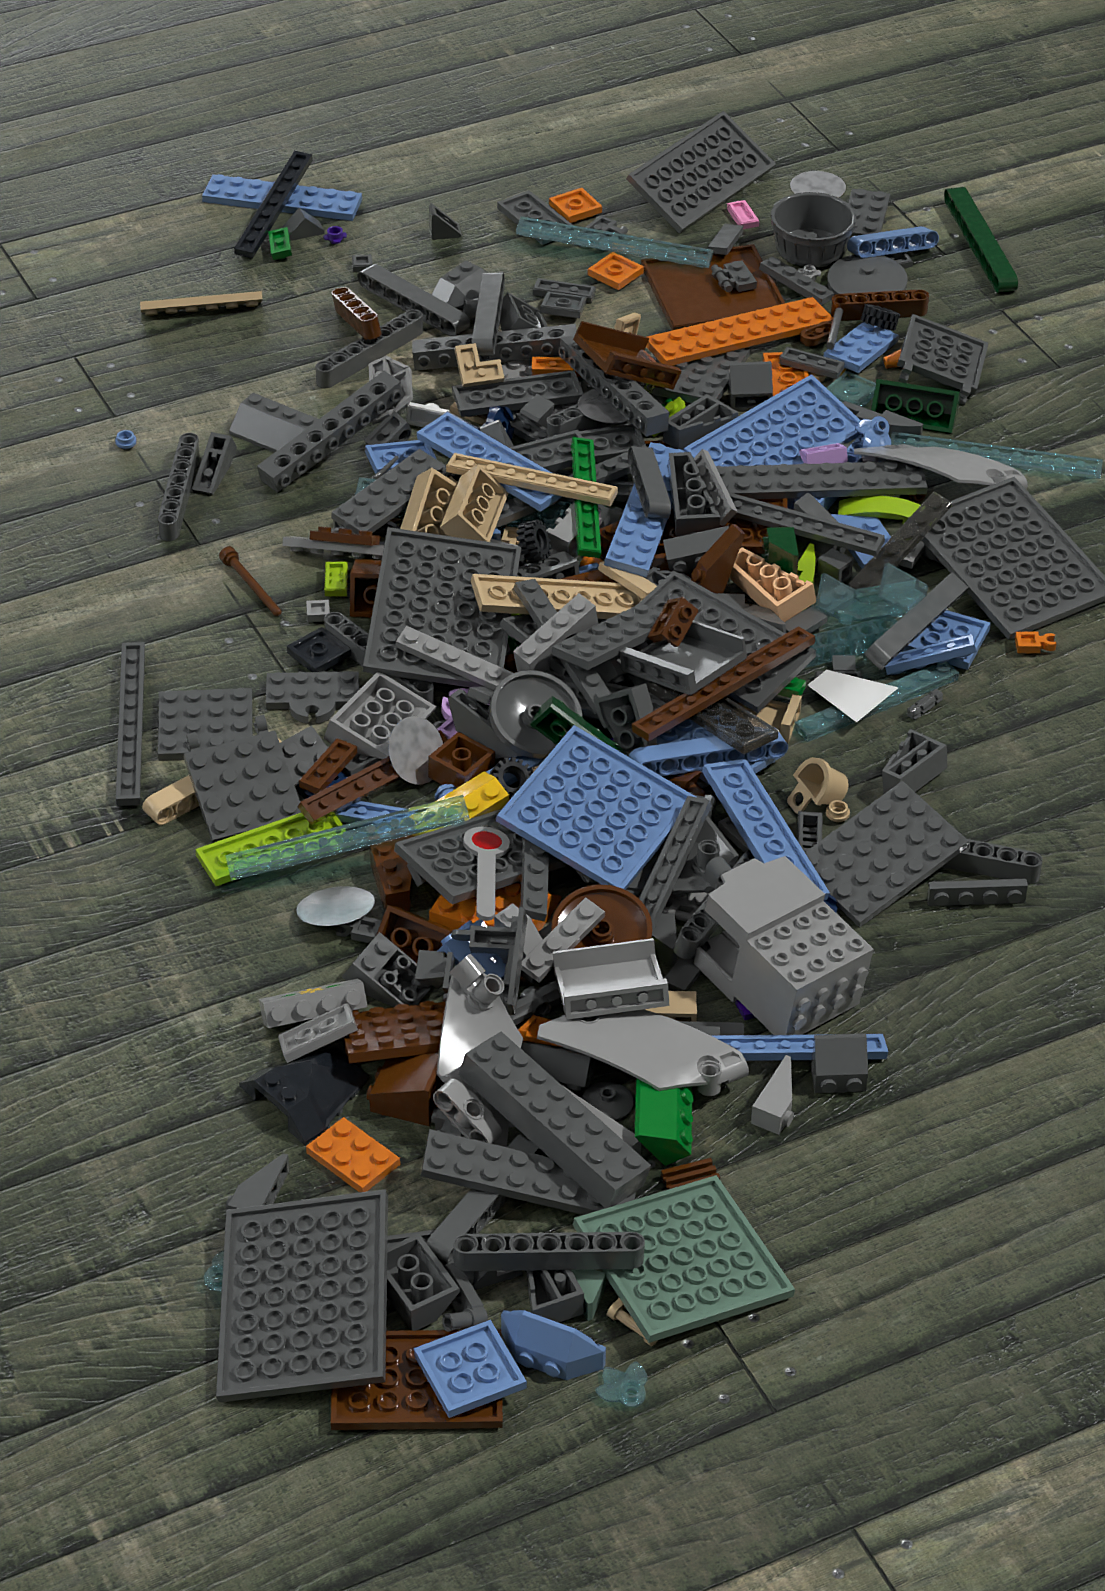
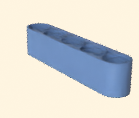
M926 227L858 235L849 239L847 249L850 253L862 258L929 249L937 245L939 235L936 231Z

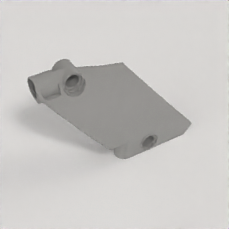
M906 444L854 449V454L862 455V462L900 461L931 470L958 483L982 484L988 487L1015 477L1026 490L1028 486L1025 476L1020 471L995 460L959 450L933 446L914 447Z
M645 1009L568 1020L564 1015L539 1025L537 1039L560 1045L565 1049H571L605 1062L649 1084L658 1091L698 1086L697 1089L702 1095L714 1096L720 1092L721 1083L729 1084L747 1077L749 1074L747 1062L742 1053L737 1049L696 1028Z

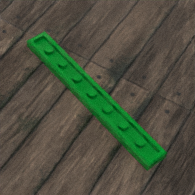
M572 437L573 478L596 482L594 440ZM574 499L578 556L600 558L601 541L598 504Z

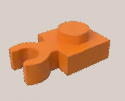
M1016 632L1015 643L1017 653H1040L1041 649L1055 651V634L1047 633L1039 636L1038 632Z

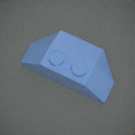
M503 1310L501 1314V1333L515 1362L520 1363L524 1367H531L545 1372L549 1376L564 1380L604 1368L606 1347L596 1344L590 1337L577 1329L525 1310L510 1312Z

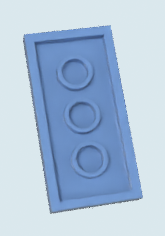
M862 322L836 342L834 349H827L823 357L842 361L845 363L844 368L859 373L898 342L899 335L891 330Z

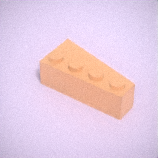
M743 547L740 548L729 578L759 606L771 609L783 622H786L817 602L813 583L808 580L804 582L799 579L798 575L792 572L788 574L782 571L780 566L776 564L771 565L765 562L764 558Z

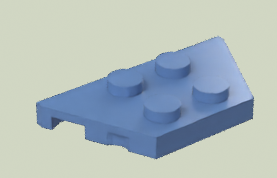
M831 514L839 523L885 535V542L877 557L848 549L863 572L869 569V565L872 562L878 563L885 555H889L895 550L896 543L877 517Z

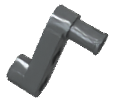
M454 1263L444 1264L443 1267L460 1288L459 1294L451 1302L457 1313L444 1314L445 1317L442 1318L444 1329L447 1332L467 1329L488 1321L483 1303L472 1286L474 1271H461L455 1267Z

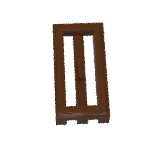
M711 1158L661 1170V1178L667 1190L715 1175L720 1180V1175L716 1173L715 1165L713 1166Z

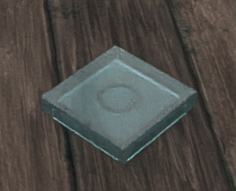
M845 371L827 389L842 403L847 401L864 407L873 398L876 383Z

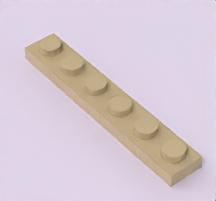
M262 291L140 302V310L146 316H153L161 311H165L166 314L178 313V310L186 309V312H196L198 308H206L208 311L217 310L218 306H226L227 309L238 308V305L246 304V307L258 306V303H262Z

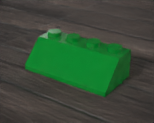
M636 1078L635 1138L664 1166L690 1156L693 1142L692 1086L658 1091Z

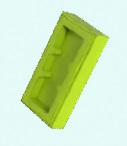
M326 562L325 596H347L348 562Z

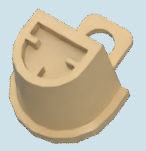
M809 758L793 774L799 783L788 797L787 803L798 814V811L803 812L811 800L819 806L821 804L829 805L835 800L842 801L848 791V779L843 773L831 768L825 760ZM802 793L803 802L797 806L795 803L796 796Z

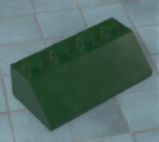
M877 379L871 410L880 414L887 410L922 423L923 429L952 433L961 395L958 391Z
M551 696L542 704L530 723L533 728L556 745L575 725L628 756L627 752L619 744L611 741L599 729L594 728L581 715L573 712L554 696Z

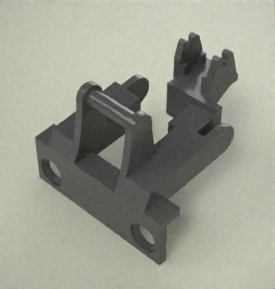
M519 907L518 916H512L511 927L471 925L470 930H453L451 937L455 940L470 941L469 948L471 953L498 954L503 963L506 964L504 980L502 979L504 991L499 996L509 1015L516 1014L528 920L525 907ZM419 950L415 980L427 988H430V986L440 988L443 984L445 994H443L442 1001L445 1003L451 979L449 972L455 965L453 952H448L447 958L444 952Z

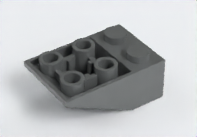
M380 932L342 976L346 981L358 978L364 984L366 996L392 1007L399 1004L418 1005L432 988V986L427 988L415 980L417 963Z

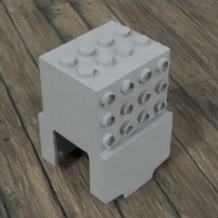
M786 856L766 863H762L754 858L721 875L724 884L708 894L705 911L725 931L707 940L706 944L709 948L707 952L701 947L697 948L694 964L732 1002L739 1000L773 1035H802L860 1003L874 949L824 902L825 893Z

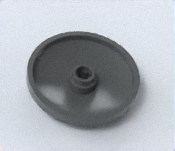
M849 255L831 266L828 272L827 285L828 289L834 292V295L900 291L907 289L908 278L904 268L891 258L882 255L867 258Z
M520 671L503 679L495 689L489 703V718L496 735L507 747L523 756L543 759L550 754L556 747V744L533 728L530 723L542 704L551 696L561 700L569 709L582 716L579 701L573 691L555 676L541 671Z

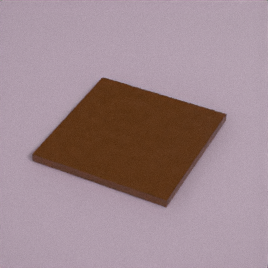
M754 244L732 247L727 255L709 254L707 250L641 260L640 265L644 266V274L671 330L785 304L772 277L759 270L760 263L763 260ZM733 261H743L756 279L757 288L741 292L733 288L731 292H726L719 286V281L713 277L711 267L716 264L724 269V264L732 263Z

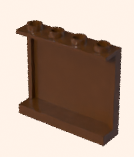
M581 321L573 338L583 351L609 375L673 390L682 372L678 367L655 362L645 351L649 341L648 337Z

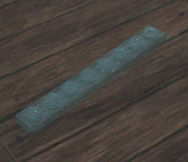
M946 661L888 683L886 685L898 687V689L862 719L958 680L959 672ZM832 706L796 721L794 729L809 742L853 724L855 721L837 707Z

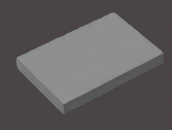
M346 1003L281 1033L278 1037L283 1056L288 1063L353 1033L358 1028L349 1004Z

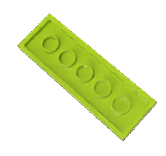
M301 812L197 848L195 851L196 857L214 885L219 886L349 840V835L335 813L311 825Z

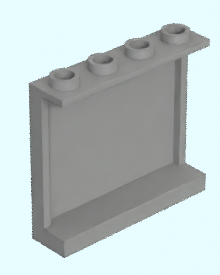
M653 938L553 952L554 973L567 1020L670 1006L668 982L666 978L663 979L655 955Z

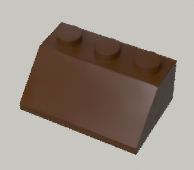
M388 905L377 934L380 932L417 963L419 950L438 951L443 946L441 941L451 934L453 929L400 907Z

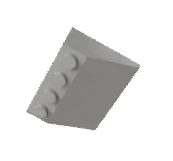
M377 672L329 720L324 739L332 744L338 738L356 745L358 754L384 759L389 756V739L397 723L411 716L427 719L436 709V706L385 674Z

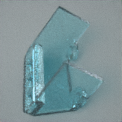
M889 563L884 564L880 586L853 589L823 573L821 574L815 607L839 620V623L850 625L852 622L891 616L902 617V615L907 614L927 596L928 585Z

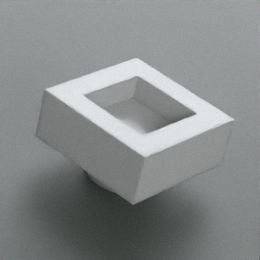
M329 600L306 601L307 622L324 621L325 615L330 613Z

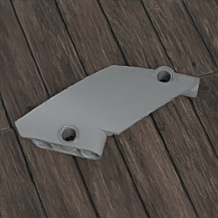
M469 954L449 972L451 979L446 999L437 1063V1075L445 1084L434 1093L433 1099L437 1107L466 1138L507 1147L509 1120L461 1078L458 1073L465 1053L502 1031L519 1048H521L523 1037L499 996L504 991L502 979L495 974L486 975L484 973L486 970Z

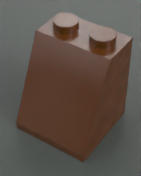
M355 559L350 572V616L372 617L382 560Z
M439 1053L386 1059L383 1067L379 1066L376 1072L374 1085H370L367 1091V1100L370 1101V1112L430 1126L433 1110L438 1108L434 1102L433 1095L445 1084L437 1075Z

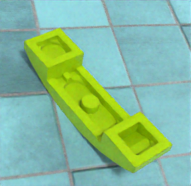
M857 496L840 500L838 515L902 519L903 525L909 526L907 524L908 517L924 512L926 507L906 499L890 496Z

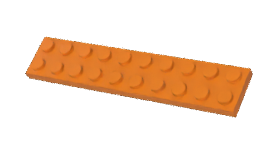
M813 297L647 336L649 341L646 347L660 363L673 366L799 335L807 327L824 321L832 322L833 317Z

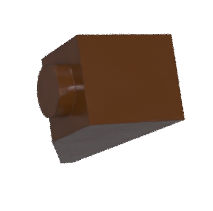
M732 524L698 560L696 568L692 572L691 581L713 593L724 592L745 537V533L736 524Z

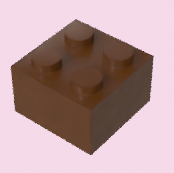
M457 732L428 756V777L442 785L453 784L456 788L482 772H487L495 767V751L460 732Z

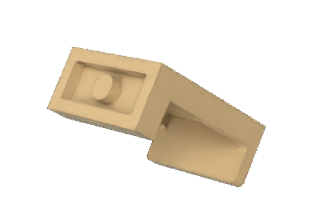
M793 694L789 704L771 700L759 713L738 702L739 707L734 708L733 715L756 730L774 727L778 729L784 740L789 743L801 713L802 696Z

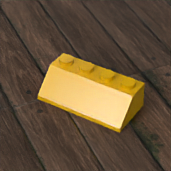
M482 772L404 820V824L415 837L503 809L510 800L509 794L496 777Z

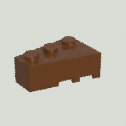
M408 838L370 844V865L385 911L388 905L400 907L409 912L411 909L414 880L407 867L408 863L394 851L396 842Z

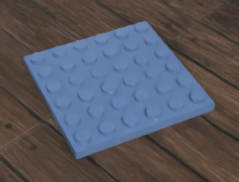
M573 725L498 813L496 822L601 885H611L626 890L668 838L687 796H696Z

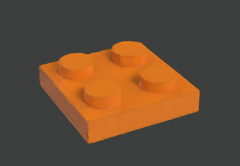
M583 188L549 198V205L570 223L602 213V205Z
M615 252L610 253L588 268V276L617 290H620L644 273V266Z

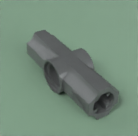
M553 981L539 989L531 986L521 993L519 999H517L516 1014L509 1015L515 1025L531 1018L533 1015L544 1018L549 1014L552 1007L562 1003L557 981Z

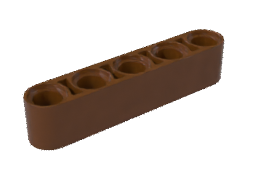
M340 287L331 292L336 313L363 338L374 339L382 334L377 313L349 288Z
M918 289L836 294L832 297L831 316H834L836 308H841L843 310L841 321L861 320L865 304H870L900 314L899 318L911 317L912 314L921 317L928 312L929 293Z

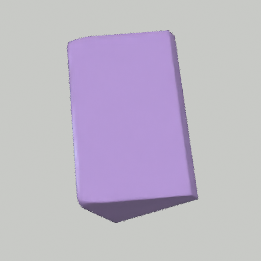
M840 443L801 449L799 451L803 462L807 464L848 462L847 447Z

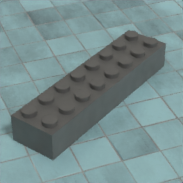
M502 1031L465 1053L458 1075L604 1208L617 1205L644 1186L651 1165Z

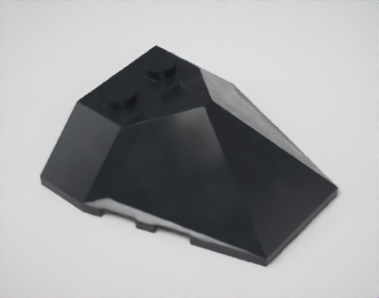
M334 1047L288 1063L285 1062L259 1070L240 1082L239 1086L255 1101L265 1096L288 1117V1131L306 1146L330 1128L332 1120L336 1115L339 1116L343 1112V1107L349 1100H353L369 1080V1075L356 1063H349L348 1057L340 1049Z

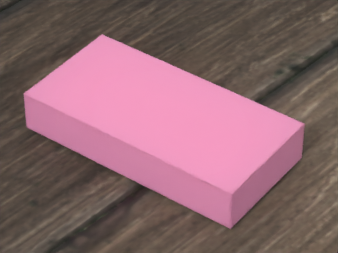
M745 200L727 203V210L737 225H742L743 229L759 227V219Z

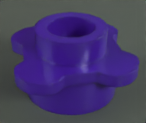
M332 226L327 229V234L323 238L333 244H338L343 238L347 237V234L343 232L341 227Z

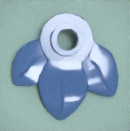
M877 416L872 420L863 419L856 425L855 430L863 435V448L891 445V439L888 435L889 423L884 417Z

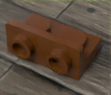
M684 597L667 600L647 638L653 643L666 640L674 647H679L696 617L698 609Z

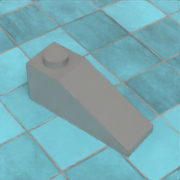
M788 1055L784 1057L752 1106L751 1124L780 1135L785 1126H790L794 1116V1112L791 1111V1057Z

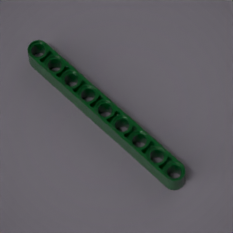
M966 187L945 189V204L995 292L1016 291L1018 289L1017 275Z

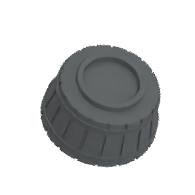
M819 192L795 193L780 199L771 210V224L774 230L775 246L778 253L788 262L802 267L813 265L817 268L834 264L847 251V243L855 228L856 213L854 209L841 198Z

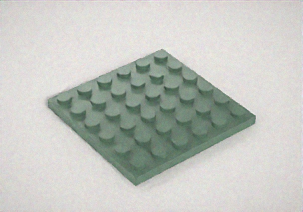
M717 1175L574 1218L573 1226L577 1232H637L644 1237V1262L640 1267L634 1269L601 1270L606 1273V1278L648 1343L794 1297L795 1288Z

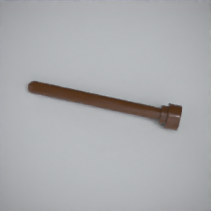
M231 546L223 548L219 553V559L226 566H232L274 616H280L282 613L281 609L239 562L237 551Z

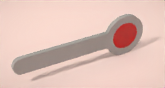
M474 827L464 834L463 845L470 853L477 856L476 916L481 920L489 921L495 916L496 858L508 852L510 840L506 834L495 828Z

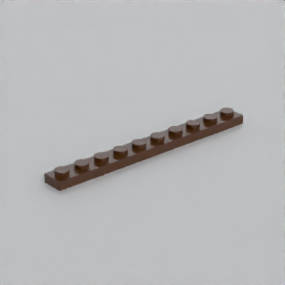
M799 626L750 654L745 660L694 694L688 695L684 693L632 723V732L648 742L815 644V636Z

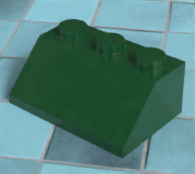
M794 527L767 528L766 537L762 538V548L765 550V554H761V557L771 565L776 564L780 566L782 571L788 574L792 572L797 575L799 555Z

